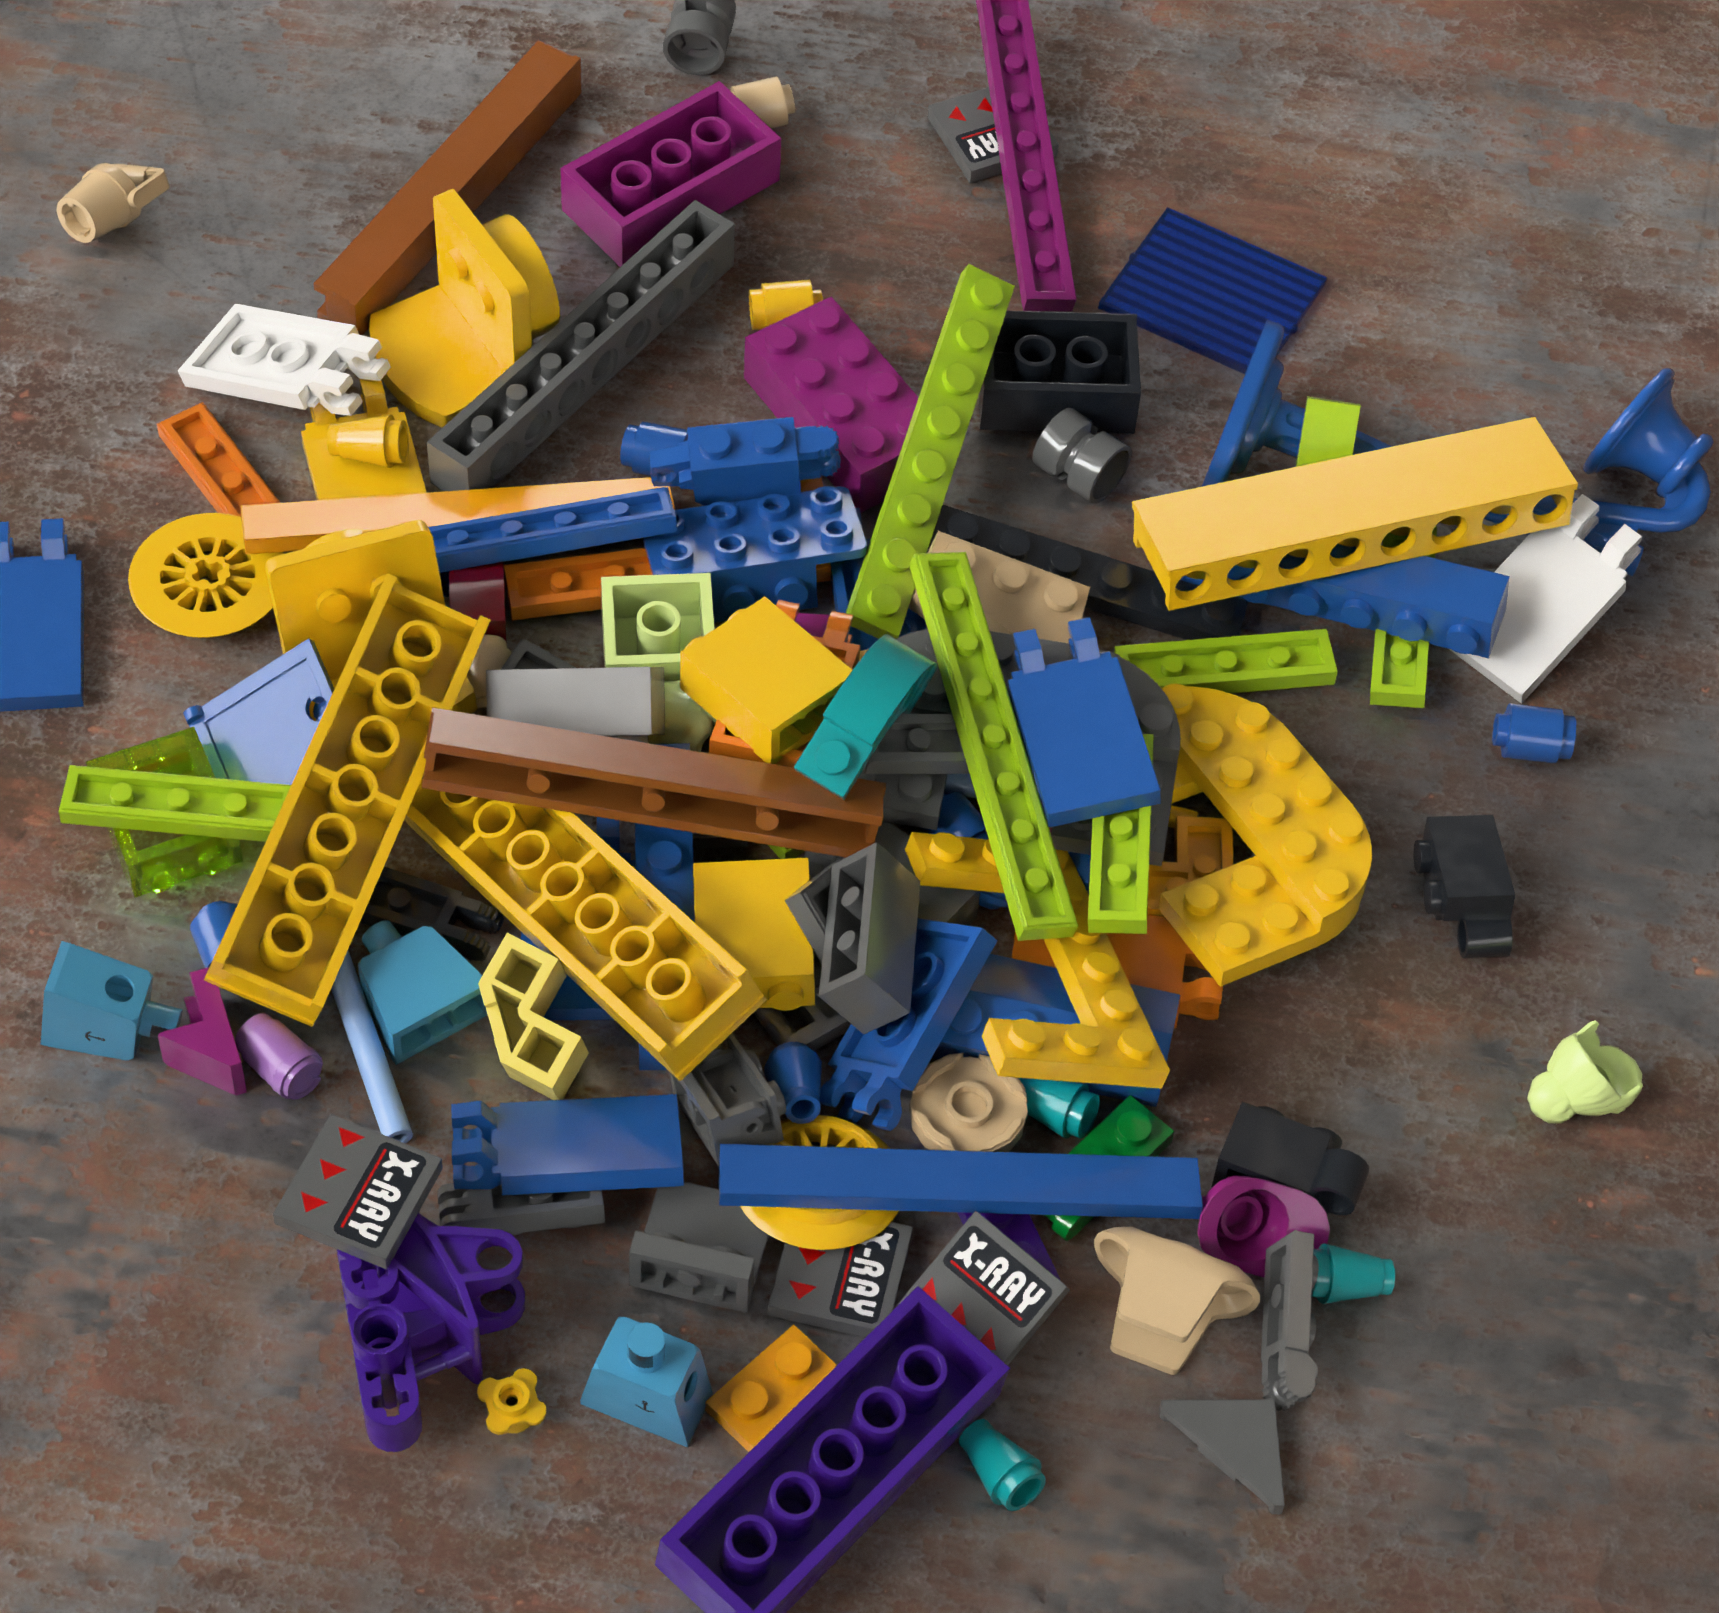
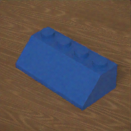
M990 954L932 1058L940 1059L948 1054L964 1053L963 1057L978 1058L979 1054L989 1056L982 1039V1034L989 1018L1028 1019L1034 1022L1059 1024L1080 1023L1057 969ZM1130 984L1167 1063L1180 994ZM1084 1083L1088 1085L1089 1091L1092 1093L1125 1100L1131 1095L1139 1103L1157 1107L1161 1091L1160 1088Z

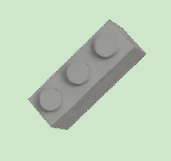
M664 667L486 670L487 717L601 736H614V738L648 743V735H665Z

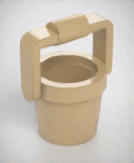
M97 164L88 170L82 177V180L57 203L58 219L71 237L83 243L92 242L117 228H124L137 219L142 207L169 189L170 185L165 171L162 168L138 165Z

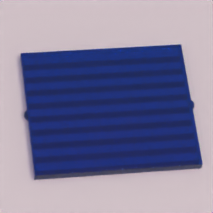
M1167 207L1137 250L1130 254L1129 261L1099 301L1098 309L1113 314H1137L1138 327L1245 374L1266 320L1269 319L1279 323L1284 328V335L1276 354L1277 357L1290 336L1297 332L1298 324L1326 285L1327 277Z

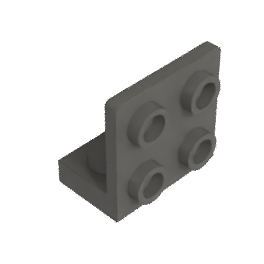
M684 1182V1186L658 1187L644 1232L635 1231L629 1250V1286L747 1313L769 1235L751 1222L740 1206H719L718 1189Z

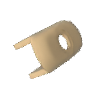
M1113 1227L1098 1233L1094 1239V1247L1099 1261L1119 1282L1121 1287L1110 1344L1111 1351L1120 1356L1170 1375H1176L1211 1322L1217 1319H1233L1246 1316L1254 1311L1260 1303V1294L1255 1284L1238 1266L1210 1256L1185 1243L1159 1237L1135 1227Z

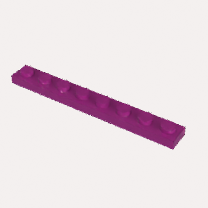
M976 0L1023 311L1072 312L1076 302V294L1029 1Z

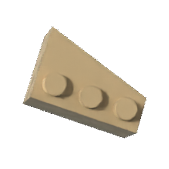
M937 532L928 553L966 552L990 631L1013 635L1016 632L1035 629L1038 639L1069 643L1068 639L1071 636L1068 630V622L1082 619L1090 587L949 534ZM915 587L909 609L925 619Z

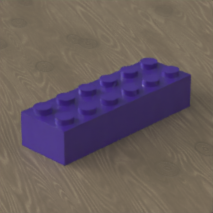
M917 1286L660 1539L655 1566L705 1613H786L941 1456L963 1431L1000 1395L1010 1368L925 1291Z

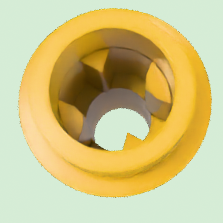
M386 415L341 424H330L327 432L329 455L392 468L394 463H404L407 459L409 451L407 423L404 420H395L393 415Z

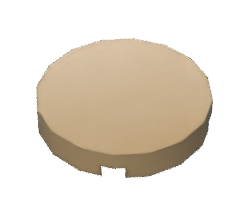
M964 1053L948 1054L930 1063L912 1091L909 1104L912 1130L923 1146L928 1150L1009 1152L1022 1137L1028 1113L1025 1087L1019 1078L998 1076L990 1056L979 1054L978 1058L963 1057Z

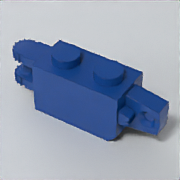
M794 417L688 427L687 441L677 443L673 447L649 451L650 474L653 486H680L681 489L694 490L695 502L704 506L721 501L734 502L762 498L769 494H801L800 480L821 478V476L827 477L828 475L833 476L834 472L837 473L841 463L839 451H836V449H839L837 431H833V428H828V425L826 427L821 425L820 427L807 426L795 428Z

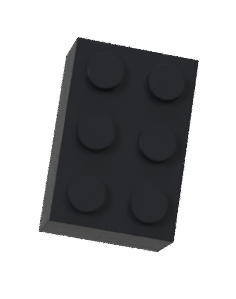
M1006 311L979 393L980 430L1044 431L1046 426L1059 412L1066 408H1073L1092 421L1093 425L1098 428L1097 433L1107 431L1109 433L1135 434L1141 397L1137 314Z

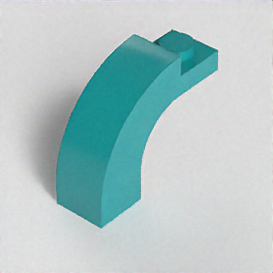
M889 634L880 637L860 659L823 713V721L795 764V771L845 800L879 743L896 719L902 713H911L937 671V663Z

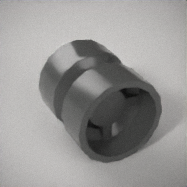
M674 0L671 21L668 24L663 42V53L667 61L676 69L687 74L705 75L718 70L725 59L729 35L732 31L736 15L734 0Z
M1066 408L1059 412L1042 432L1034 448L1032 460L1034 465L1052 477H1057L1060 480L1067 478V485L1071 490L1090 503L1097 504L1112 493L1123 478L1131 461L1132 450L1129 445L1107 431L1097 434L1098 428L1093 425L1090 419L1073 408Z

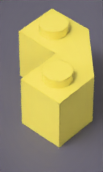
M507 933L478 983L495 1038L494 1041L500 1062L510 1078L552 1100H563L589 1054L581 1036L544 1018L567 976L558 958Z

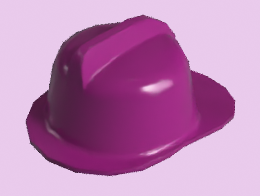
M1231 1176L1216 1183L1207 1192L1206 1196L1202 1195L1203 1208L1197 1230L1201 1249L1210 1256L1238 1266L1243 1272L1265 1278L1266 1249L1294 1230L1314 1234V1249H1319L1323 1243L1328 1244L1330 1226L1326 1211L1316 1198L1299 1189L1259 1178Z

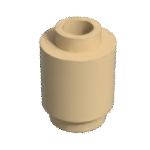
M777 76L731 87V92L770 128L788 125V114L795 113V103L789 84L781 85Z

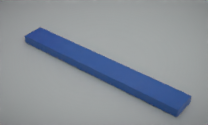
M720 1144L719 1206L974 1213L977 1211L978 1213L1175 1219H1200L1203 1208L1198 1158Z

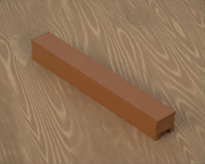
M538 40L314 282V290L325 295L326 300L317 310V318L355 325L359 335H363L369 329L370 315L388 307L436 255L433 197L454 189L472 213H474L582 93L581 58L576 55L571 56Z
M433 707L431 710L424 751L426 763L422 788L839 857H848L874 844L878 827L882 825L883 799L886 791V783L858 778L845 800L795 771L794 767Z

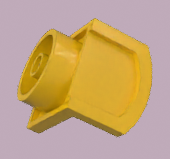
M454 189L433 197L439 285L372 313L369 324L370 338L378 339L382 346L374 359H388L391 366L382 378L386 387L399 402L415 415L441 428L532 347L533 339L548 333L560 322V306L553 278L539 247L527 229L515 217L509 214L481 224Z
M414 520L375 531L367 529L335 531L318 538L304 549L271 557L265 564L283 654L308 638L314 640L334 689L387 573L397 577L396 584L445 606L433 536L427 524L422 520ZM466 676L451 711L472 714L477 710L474 689ZM311 701L309 713L311 718L317 721L313 713L315 702Z

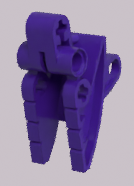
M418 1212L387 1269L337 1250L366 1432L369 1440L377 1448L386 1452H399L411 1447L418 1440L422 1432V1415L417 1381L452 1367L458 1369L474 1384H480L483 1380L480 1335L513 1326L522 1317L525 1310V1290L517 1279L523 1267V1253L519 1241L512 1234L501 1229L438 1226ZM491 1246L503 1247L513 1257L510 1264L498 1270L483 1269L478 1264L477 1258L484 1249ZM499 1289L510 1291L516 1300L507 1311L493 1313L486 1310L480 1302L485 1293ZM398 1407L399 1415L387 1416L385 1409Z

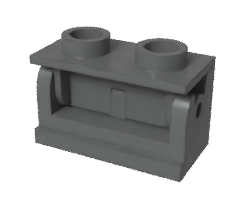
M733 1033L726 1038L728 1049L725 1050L720 1044L683 1080L679 1081L670 1073L673 1093L677 1094L679 1107L717 1165H719L720 1144L773 1145L784 1140L780 1116L786 1114L787 1110L782 1092L774 1080L766 1082L755 1051L752 1048L744 1050Z

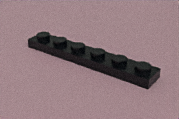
M942 505L927 553L937 532L940 531L1090 587L1085 605L1087 609L1185 640L1239 636L1248 605L1246 600L1231 597L1169 611L1165 604L1166 593L1154 571ZM1179 580L1176 584V588L1180 591H1190L1199 586L1183 580Z

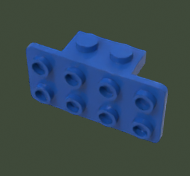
M823 486L815 490L803 491L801 494H769L762 498L734 502L721 501L707 506L674 510L678 532L643 538L652 575L711 573L714 623L727 621L734 612L739 609L748 608L764 596L775 605L778 600L800 604V610L818 607L816 565L858 559L867 554V542L850 491L841 486Z

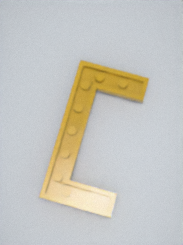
M911 832L905 852L915 876L920 880V885L1004 893L989 839L959 837L945 832L936 834ZM1055 849L1078 928L1073 937L1044 939V942L1080 1023L1059 1024L1034 1022L1028 1019L989 1018L983 1031L982 1039L996 1073L1001 1077L1162 1089L1170 1072L1166 1060L1107 933H1088L1089 895L1068 851Z

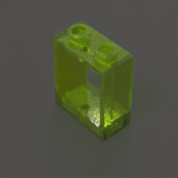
M195 727L86 761L87 767L216 778ZM106 827L134 898L151 892H164L175 884L205 874H218L228 869L231 865L243 862L240 839L184 835L137 851L128 829Z

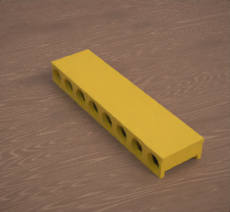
M1536 417L1132 501V508L1134 510L1133 542L1136 548H1143L1166 593L1165 604L1168 610L1171 611L1569 525L1574 491L1577 490L1578 482ZM1551 496L1557 507L1547 514H1534L1533 509L1536 504L1543 498ZM1489 512L1509 514L1499 524L1489 526L1482 523L1484 517ZM1439 522L1457 526L1452 533L1446 536H1435L1432 534L1434 527ZM1388 533L1408 536L1403 543L1395 547H1385L1381 544ZM1338 543L1344 546L1356 547L1352 554L1343 558H1334L1330 555L1332 549ZM1287 554L1294 557H1307L1301 565L1292 569H1283L1279 566L1280 561ZM1235 565L1255 569L1250 576L1241 580H1232L1227 577L1229 571ZM1183 576L1193 579H1204L1197 588L1190 591H1180L1176 588V584Z
M389 573L386 574L204 978L206 982L310 1027H313L326 1002L424 775L426 763L424 751L432 707L452 710L490 623V619L480 615L479 619L475 620L395 583L397 577Z
M423 779L421 780L406 814V823L540 950L558 958L565 973L679 1081L683 1080L767 1000L746 968L574 813L422 788Z

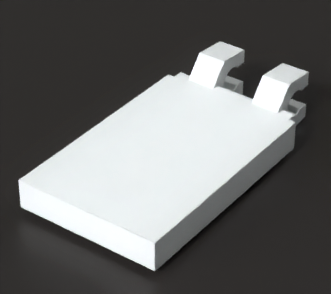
M235 304L179 368L178 373L185 387L306 410L307 407L315 408L320 403L331 414L352 416L363 401L357 393H345L353 384V380L350 374L343 372L348 368L360 379L380 381L391 366L388 359H374L382 348L379 340L359 335L355 325Z
M1584 494L1572 504L1569 525L1530 533L1495 571V573L1510 577L1506 612L1489 658L1472 654H1461L1449 649L1521 704L1626 591V581L1624 578L1627 576V572L1625 570L1641 552V548L1637 545L1641 542L1642 536L1626 524L1610 538L1601 553L1583 541L1599 521V518L1596 516V513L1599 511V505Z

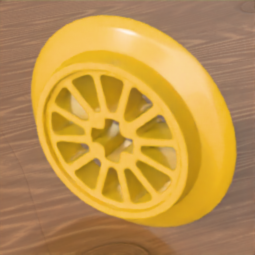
M223 513L190 515L167 523L152 533L141 544L130 565L129 589L139 611L148 620L164 630L178 635L197 638L228 635L258 622L273 608L265 564L271 557L284 553L245 554L242 521L239 516ZM205 551H212L209 555L203 554ZM195 555L196 558L190 559L188 556ZM204 576H208V578L211 579L212 581H213V580H217V579H218V581L215 582V583L210 584V582H209L208 580H206V579L200 580V578H202V577H204ZM221 601L226 602L230 607L224 608ZM193 605H195V607H194L193 610H188V609H190ZM213 605L215 611L206 612L207 606Z
M818 1115L813 1121L804 1124L794 1123L789 1119L781 1120L784 1140L773 1144L780 1146H813L811 1142H819L820 1147H827L828 1144L837 1145L836 1147L890 1149L883 1140L866 1128L844 1119L825 1115ZM740 1206L750 1221L766 1234L793 1246L816 1250L841 1249L865 1242L882 1232L899 1212L892 1210Z

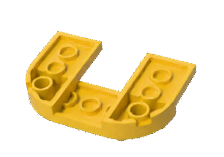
M1169 684L1161 689L1174 708L1181 738L1171 804L1204 792L1256 855L1165 891L1160 895L1158 909L1221 987L1314 949L1340 934L1354 919L1359 910L1370 872L1372 845L1367 827L1353 804L1287 727L1269 713L1265 706L1220 690L1184 686L1182 684Z

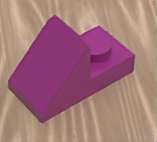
M209 967L189 972L194 995L184 997L183 1000L190 1024L159 1033L158 1040L163 1062L171 1068L235 1096L247 1093L241 1059L219 987L204 981Z

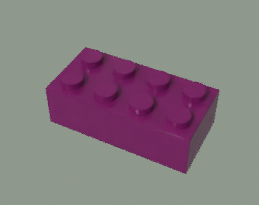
M718 81L561 167L562 211L621 267L694 200L721 214L780 181L781 137L723 83Z
M832 296L746 336L744 379L777 418L794 417L795 428L807 426L820 427L821 425L826 427L828 425V428H833V431H837L839 449H836V451H839L841 459L840 468L837 469V473L834 472L833 476L828 475L827 478L834 487L841 486L850 491L855 508L859 507L861 513L882 503L919 398Z

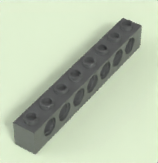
M694 200L427 441L430 483L442 491L487 489L496 486L734 266L735 223Z

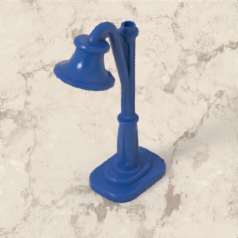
M1269 319L1266 320L1202 487L1226 482L1231 472H1243L1247 467L1252 452L1260 451L1263 446L1297 458L1305 408L1281 399L1282 391L1278 388L1284 371V365L1275 358L1284 335V328L1279 323ZM1671 368L1662 369L1641 390L1598 442L1583 465V471L1587 474L1598 473L1607 467H1625L1642 473L1659 484L1656 488V493L1659 497L1665 498V505L1659 509L1592 500L1599 505V511L1596 513L1599 521L1583 541L1600 553L1610 538L1624 524L1635 532L1637 530L1659 533L1679 532L1695 524L1707 509L1711 491L1708 475L1700 461L1711 449L1714 440L1709 434H1702L1697 437L1683 423L1674 408L1671 390L1675 379H1673L1675 373ZM1357 430L1353 455L1393 446ZM1547 496L1536 504L1533 513L1537 515L1547 514L1553 511L1557 505L1551 496ZM1489 512L1484 519L1499 524L1509 514ZM1637 545L1641 548V552L1626 568L1627 575L1633 576L1643 554V546Z

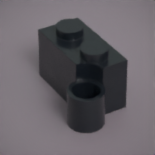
M1494 816L1427 817L1423 840L1415 841L1413 851L1415 871L1417 874L1424 873L1426 880L1424 884V906L1426 913L1434 914L1436 920L1458 921L1457 941L1459 953L1463 959L1509 957L1512 951L1513 940L1510 918L1515 900V891Z
M1242 1101L1218 1158L1211 1187L1231 1176H1248L1299 1189L1316 1198L1326 1211L1327 1217L1329 1213L1348 1215L1355 1210L1369 1173V1165L1359 1155L1349 1150L1341 1149L1342 1139L1335 1132L1322 1127L1312 1128L1286 1118L1282 1113L1271 1107H1256Z

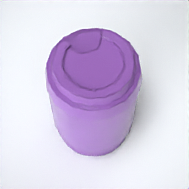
M259 1013L248 1019L237 1032L235 1043L238 1051L242 1054V1058L275 1092L285 1099L295 1100L305 1097L319 1084L321 1080L319 1075L323 1066L322 1057L278 1019H273L267 1013Z

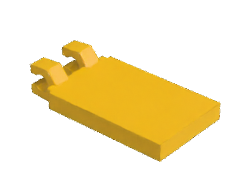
M359 378L364 413L336 418L335 414H331L320 403L315 408L310 407L313 422L305 424L306 430L301 431V436L317 500L427 493L409 426V451L407 459L404 463H394L392 468L329 455L327 432L330 424H341L386 415H393L395 420H404L407 423L405 412H399L398 407H387L385 391L381 380L375 381Z

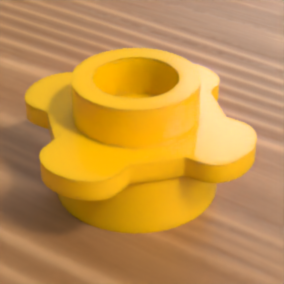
M521 1368L516 1370L513 1376L500 1380L489 1377L480 1382L477 1388V1396L479 1400L486 1403L488 1410L486 1426L492 1433L497 1435L519 1433L531 1425L540 1424L545 1419L546 1405L537 1398L535 1391L537 1376L534 1372ZM514 1397L518 1402L516 1405L510 1406L506 1403V1400Z

